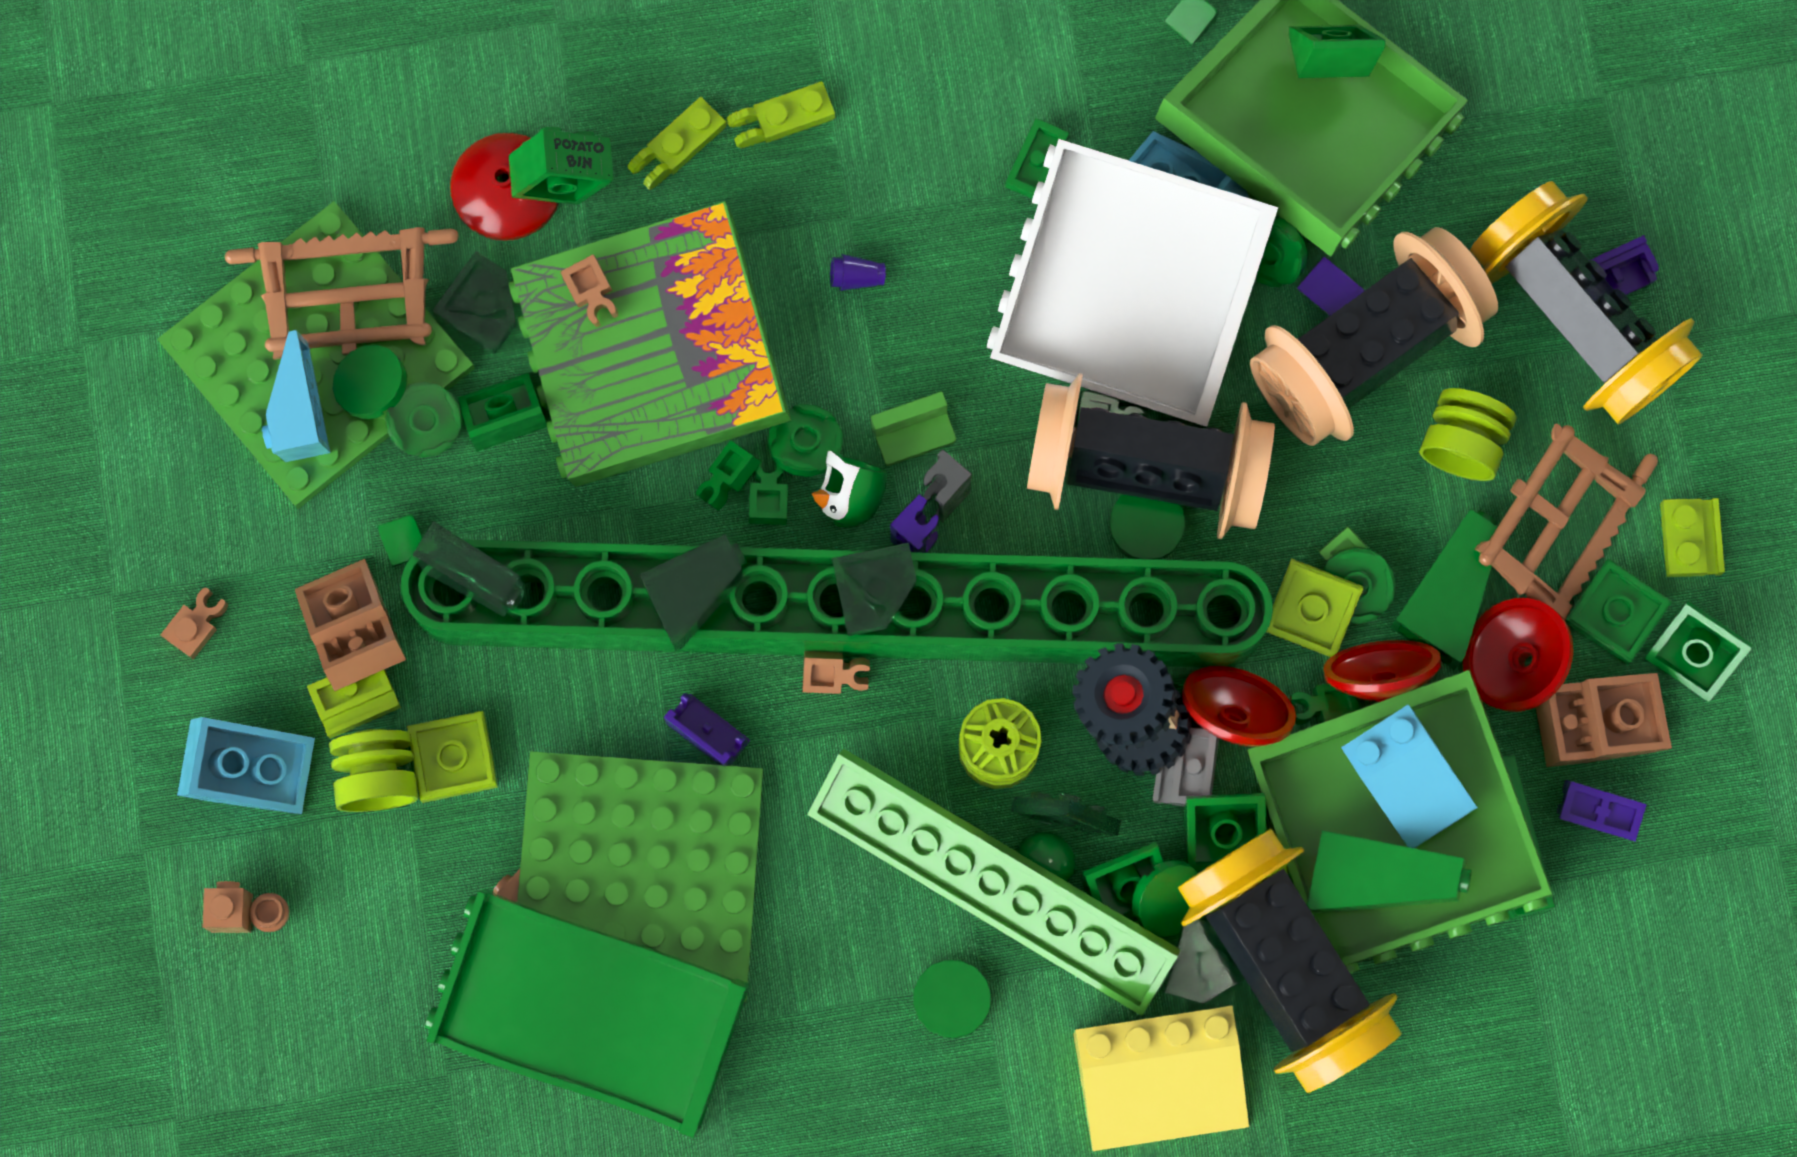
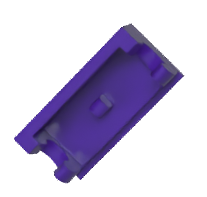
M1644 235L1590 259L1597 262L1606 273L1605 280L1614 290L1619 289L1625 295L1644 288L1657 280L1655 272L1659 271V266Z
M1325 256L1297 287V290L1307 296L1329 316L1365 291Z
M920 494L890 524L891 542L902 552L927 553L938 539V532H933L938 525V515L933 516L928 524L925 523L927 517L923 514V509L927 504V500Z
M684 693L681 696L679 705L675 709H670L664 716L665 722L669 727L718 765L731 766L750 742L749 738L692 694Z
M1565 779L1562 788L1564 796L1561 805L1559 804L1557 807V814H1560L1559 819L1636 841L1647 804Z

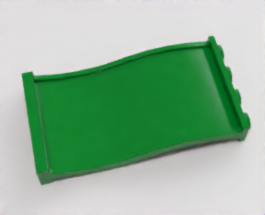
M489 889L478 891L477 896L471 895L464 911V917L468 918L464 933L459 932L452 945L451 954L455 956L451 971L448 969L444 971L438 986V992L443 993L438 1008L432 1007L426 1020L425 1029L430 1030L426 1041L433 1044H441L514 1073L615 1105L674 1128L680 1134L694 1138L700 1131L750 983L729 978L663 952L549 915L497 895Z

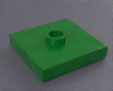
M1608 558L1566 617L1565 622L1629 665L1672 601Z

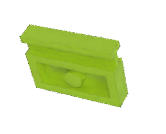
M1713 498L1712 500H1663L1660 503L1666 577L1721 576L1725 573L1719 498Z
M385 669L334 691L327 677L307 686L325 727L326 734L330 739L401 708Z

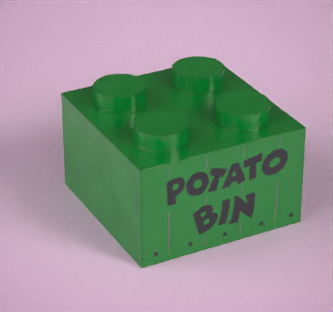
M545 127L509 154L513 198L579 205L614 180L610 138L595 136V133L591 131L569 133L562 132V129L559 127Z

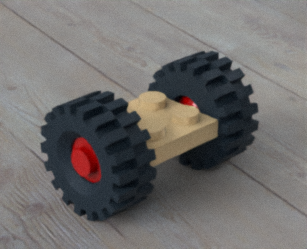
M1123 643L1114 644L1115 650L1108 651L1104 647L1098 650L1100 656L1095 660L1090 656L1085 661L1087 665L1085 671L1079 669L1076 675L1079 682L1078 685H1073V695L1076 698V701L1073 703L1079 719L1095 738L1098 747L1107 760L1113 765H1117L1121 771L1128 773L1130 770L1135 775L1144 776L1146 771H1150L1152 775L1161 773L1159 768L1165 765L1168 769L1175 765L1173 759L1177 755L1181 758L1185 754V743L1190 744L1192 736L1189 731L1192 728V719L1183 703L1181 694L1174 687L1175 683L1169 671L1153 652L1148 649L1144 652L1139 645L1131 644V648H1125Z

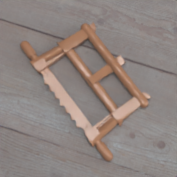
M416 227L399 230L400 234L390 235L384 230L377 236L372 232H369L364 237L356 233L349 239L344 234L335 240L329 235L322 241L314 237L307 243L300 238L290 245H282L281 242H261L257 244L258 249L252 247L229 250L225 254V260L229 264L254 263L256 260L261 262L266 293L262 294L261 297L266 305L271 336L265 341V348L270 352H274V360L282 357L288 336V308L339 303L340 331L301 335L309 343V348L342 345V354L348 355L351 351L357 349V344L411 339L415 344L426 345L424 337H428L432 333V327L430 324L425 323L426 285L429 279L423 278L424 244L441 245L455 243L459 238L458 232L450 228L429 230L428 233H425V228ZM401 250L403 282L294 293L286 292L284 261ZM405 297L407 324L356 329L354 302Z
M1554 424L1551 432L1553 440L1527 482L1525 483L1521 479L1516 480L1510 490L1516 496L1515 501L1490 540L1481 542L1475 550L1481 553L1479 562L1484 566L1492 565L1516 589L1519 596L1524 593L1528 598L1536 599L1549 605L1565 620L1572 608V605L1569 603L1574 595L1582 592L1581 584L1590 580L1588 572L1597 569L1595 561L1604 557L1603 549L1612 545L1610 538L1619 534L1617 526L1626 522L1625 513L1630 507H1635L1645 494L1646 489L1642 487V484L1647 482L1654 471L1658 458L1653 454L1644 456L1632 475L1633 479H1630L1608 464V457L1602 456L1575 437V430L1572 426L1565 425L1561 428L1559 424ZM1564 453L1582 470L1558 508H1556L1540 496L1538 492ZM1595 480L1616 500L1558 592H1555L1537 577L1534 572L1560 531L1570 519L1569 517L1588 487ZM1530 507L1549 522L1521 564L1506 552L1503 547L1520 522L1521 517Z

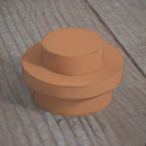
M265 893L258 896L250 907L251 922L263 932L278 931L284 927L289 919L290 911L287 902L275 893Z

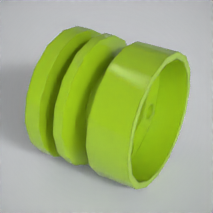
M1460 388L1442 390L1437 402L1439 406L1436 407L1432 415L1437 424L1428 427L1419 450L1420 455L1431 465L1458 477L1477 481L1493 480L1504 455L1501 447L1498 445L1508 442L1511 435L1509 430H1512L1517 419L1515 412L1504 403L1479 392Z
M1005 698L987 700L974 707L963 721L959 735L960 762L968 776L978 784L993 789L1012 788L1026 780L1035 768L1042 742L1040 726L1032 712L1019 702ZM1001 733L1007 735L1006 742L1009 746L1002 744L999 749L993 746L994 739L991 736L998 738Z
M369 729L341 736L329 743L330 753L334 756H339L331 762L332 769L334 771L350 773L349 776L338 779L333 783L337 810L345 812L378 811L405 806L418 800L416 774L411 771L397 770V767L414 760L411 751L403 750L412 745V738L409 732Z

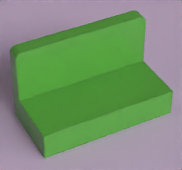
M942 391L871 416V427L886 466L900 463L956 442V436L947 415V403Z

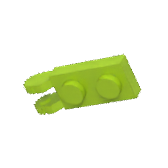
M823 81L758 103L753 105V108H744L736 111L727 117V122L730 127L734 128L758 120L760 128H753L740 133L734 139L738 148H745L763 141L768 143L834 120L835 112Z
M699 97L647 144V148L642 149L634 156L629 165H627V168L633 174H636L656 158L661 164L654 168L643 181V184L649 190H652L670 174L674 175L727 126L726 121L702 97Z

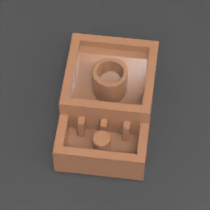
M365 559L294 589L310 637L316 646L323 670L334 691L406 660L383 599Z
M1658 673L1594 678L1580 683L1562 684L1560 689L1550 699L1536 707L1547 767L1617 759L1672 748Z

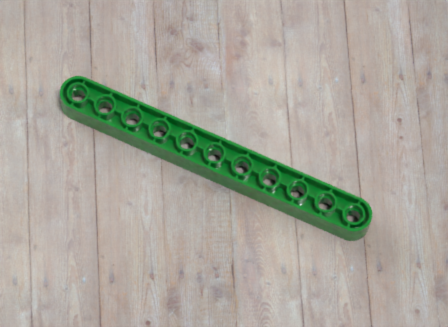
M441 539L428 543L417 550L408 560L401 578L403 601L420 628L432 639L443 644L456 646L804 656V651L839 652L843 653V657L1086 664L1085 661L1090 656L1094 660L1100 656L1098 650L1106 647L1108 651L1115 650L1114 644L1123 643L1125 648H1131V644L1139 645L1144 652L1147 649L1150 650L1166 667H1232L1247 660L1257 650L1271 623L1273 615L1272 597L1263 579L1252 569L1244 565L1224 561ZM461 580L467 583V595L459 604L446 606L438 601V592L447 581ZM527 582H537L545 587L542 601L532 608H522L514 602L517 589ZM604 584H612L622 590V598L619 604L610 610H599L591 605L593 592ZM682 586L695 589L699 593V601L692 610L679 613L668 607L667 600L674 589ZM761 588L771 591L776 596L777 601L770 612L763 615H755L746 610L744 600L751 591ZM843 591L850 595L854 601L851 611L842 617L827 615L820 605L822 599L828 593ZM910 593L921 594L928 599L931 608L927 615L920 619H908L897 608L902 597ZM988 595L1001 598L1007 605V614L995 622L981 619L974 608L980 598ZM1067 597L1077 600L1084 608V617L1074 624H1064L1058 621L1052 612V606L1057 600ZM1139 600L1152 601L1160 609L1161 620L1152 626H1141L1131 618L1129 607ZM1216 602L1228 603L1236 610L1238 623L1231 628H1218L1209 621L1207 608Z

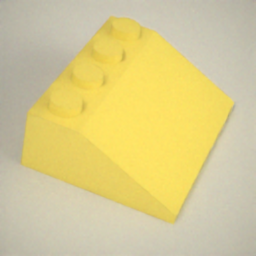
M1233 1006L1077 1029L1073 1033L1092 1151L1249 1127Z

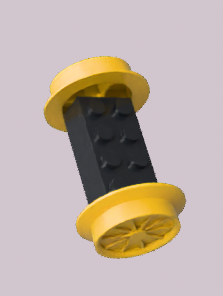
M1549 181L1530 192L1502 214L1480 235L1470 251L1484 267L1483 270L1491 284L1510 272L1605 383L1586 402L1583 408L1589 411L1604 407L1616 423L1621 424L1661 395L1703 356L1688 338L1695 321L1690 318L1657 340L1654 337L1656 331L1653 326L1644 318H1638L1629 308L1631 302L1628 297L1619 289L1614 290L1605 280L1606 273L1597 262L1589 261L1580 251L1582 246L1578 239L1570 232L1562 230L1585 205L1588 199L1587 196L1579 194L1567 198L1553 181Z
M1271 828L1177 887L1190 907L1181 924L1186 926L1224 904L1207 915L1206 918L1286 1045L1293 1052L1277 1064L1273 1070L1276 1074L1294 1072L1308 1093L1327 1085L1385 1049L1402 1034L1389 1014L1398 997L1394 993L1369 1004L1284 868L1270 875L1305 851L1303 847L1284 849Z

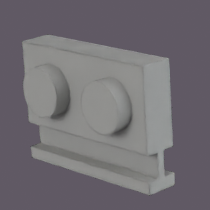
M1190 728L1189 732L1192 737L1190 744L1185 743L1184 745L1185 754L1181 758L1177 755L1173 759L1174 766L1168 769L1165 765L1159 768L1161 773L1156 774L1153 793L1154 803L1185 806L1186 796L1212 795L1219 743L1218 737L1205 729Z

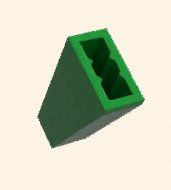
M1472 509L1468 511L1390 626V628L1409 641L1425 643L1436 648L1440 653L1441 662L1453 670L1465 655L1492 565L1484 566L1479 562L1481 553L1475 550V548L1481 542L1489 541L1497 529V522L1493 517L1482 511L1476 513Z
M1322 830L1307 906L1314 913H1330L1459 902L1461 892L1468 893L1472 870L1465 869L1466 861L1464 858Z

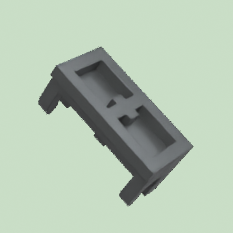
M943 449L938 454L937 462L928 470L924 477L925 486L932 483L926 489L924 498L928 502L935 493L937 494L936 501L939 502V508L935 515H938V519L942 523L970 494L972 477L968 470Z

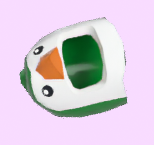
M828 451L824 483L820 490L812 493L814 501L822 508L824 516L833 520L834 524L838 527L850 528L866 523L873 518L881 504L886 489L887 472L861 460L842 456L838 452Z

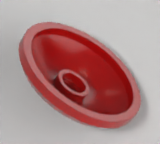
M516 133L490 135L476 141L458 159L450 181L452 202L461 220L479 235L500 241L521 239L541 229L556 212L559 203L512 197L509 154L519 148L523 142L531 139L530 137ZM506 173L509 175V179L506 182L497 181V177L500 174Z
M1531 598L1505 600L1492 606L1475 622L1465 655L1462 659L1463 671L1469 670L1471 672L1480 698L1484 703L1493 708L1508 712L1529 710L1550 699L1567 678L1573 660L1572 635L1563 617L1549 605ZM1532 656L1531 664L1525 667V660Z
M1386 640L1365 643L1340 651L1325 662L1323 671L1325 680L1335 689L1361 699L1381 702L1415 690L1431 680L1441 667V658L1436 648L1425 643L1408 640Z
M1226 666L1204 667L1191 673L1182 689L1183 703L1191 717L1209 733L1234 744L1257 747L1280 742L1290 735L1296 721V713L1291 701L1278 687L1268 680L1242 669Z

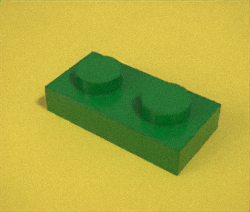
M1035 118L1005 182V187L1033 199L1038 181L1045 183L1049 168L1043 165L1049 146H1057L1059 139L1068 141L1070 132Z

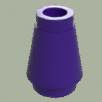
M841 254V257H832L830 285L831 287H839L840 291L876 285L883 286L886 273L885 263H877Z

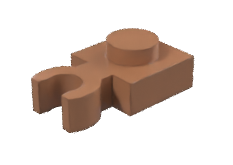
M594 254L560 271L576 305L580 308L589 304L587 316L595 327L601 326L600 321L597 319V313L602 308L609 309L614 318L618 317L616 306L611 300L603 296L611 292L612 288Z
M204 588L198 593L196 598L197 606L193 611L183 605L160 634L193 660L217 630L209 622L212 618L223 615L228 607V604L221 599L215 607L208 608L206 605L207 600L213 594L208 588Z
M804 651L802 690L808 693L841 694L842 684H848L851 688L859 691L867 690L869 685L868 678L857 677L855 673L858 671H870V662L866 658H855L849 663H843V653Z

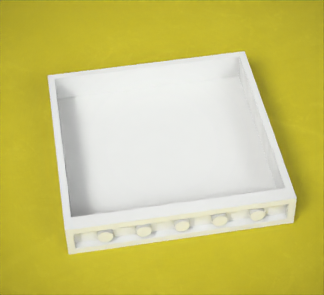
M1059 139L1057 146H1049L1043 166L1049 168L1045 183L1038 181L1032 203L1038 205L1034 219L1027 217L1021 239L1027 242L1023 254L1015 255L1009 276L1015 277L1011 292L1004 290L999 304L998 312L1004 313L1000 328L993 326L988 339L987 348L993 349L990 358L1068 383H1072L1077 375L1082 373L1081 387L1207 427L1278 207Z

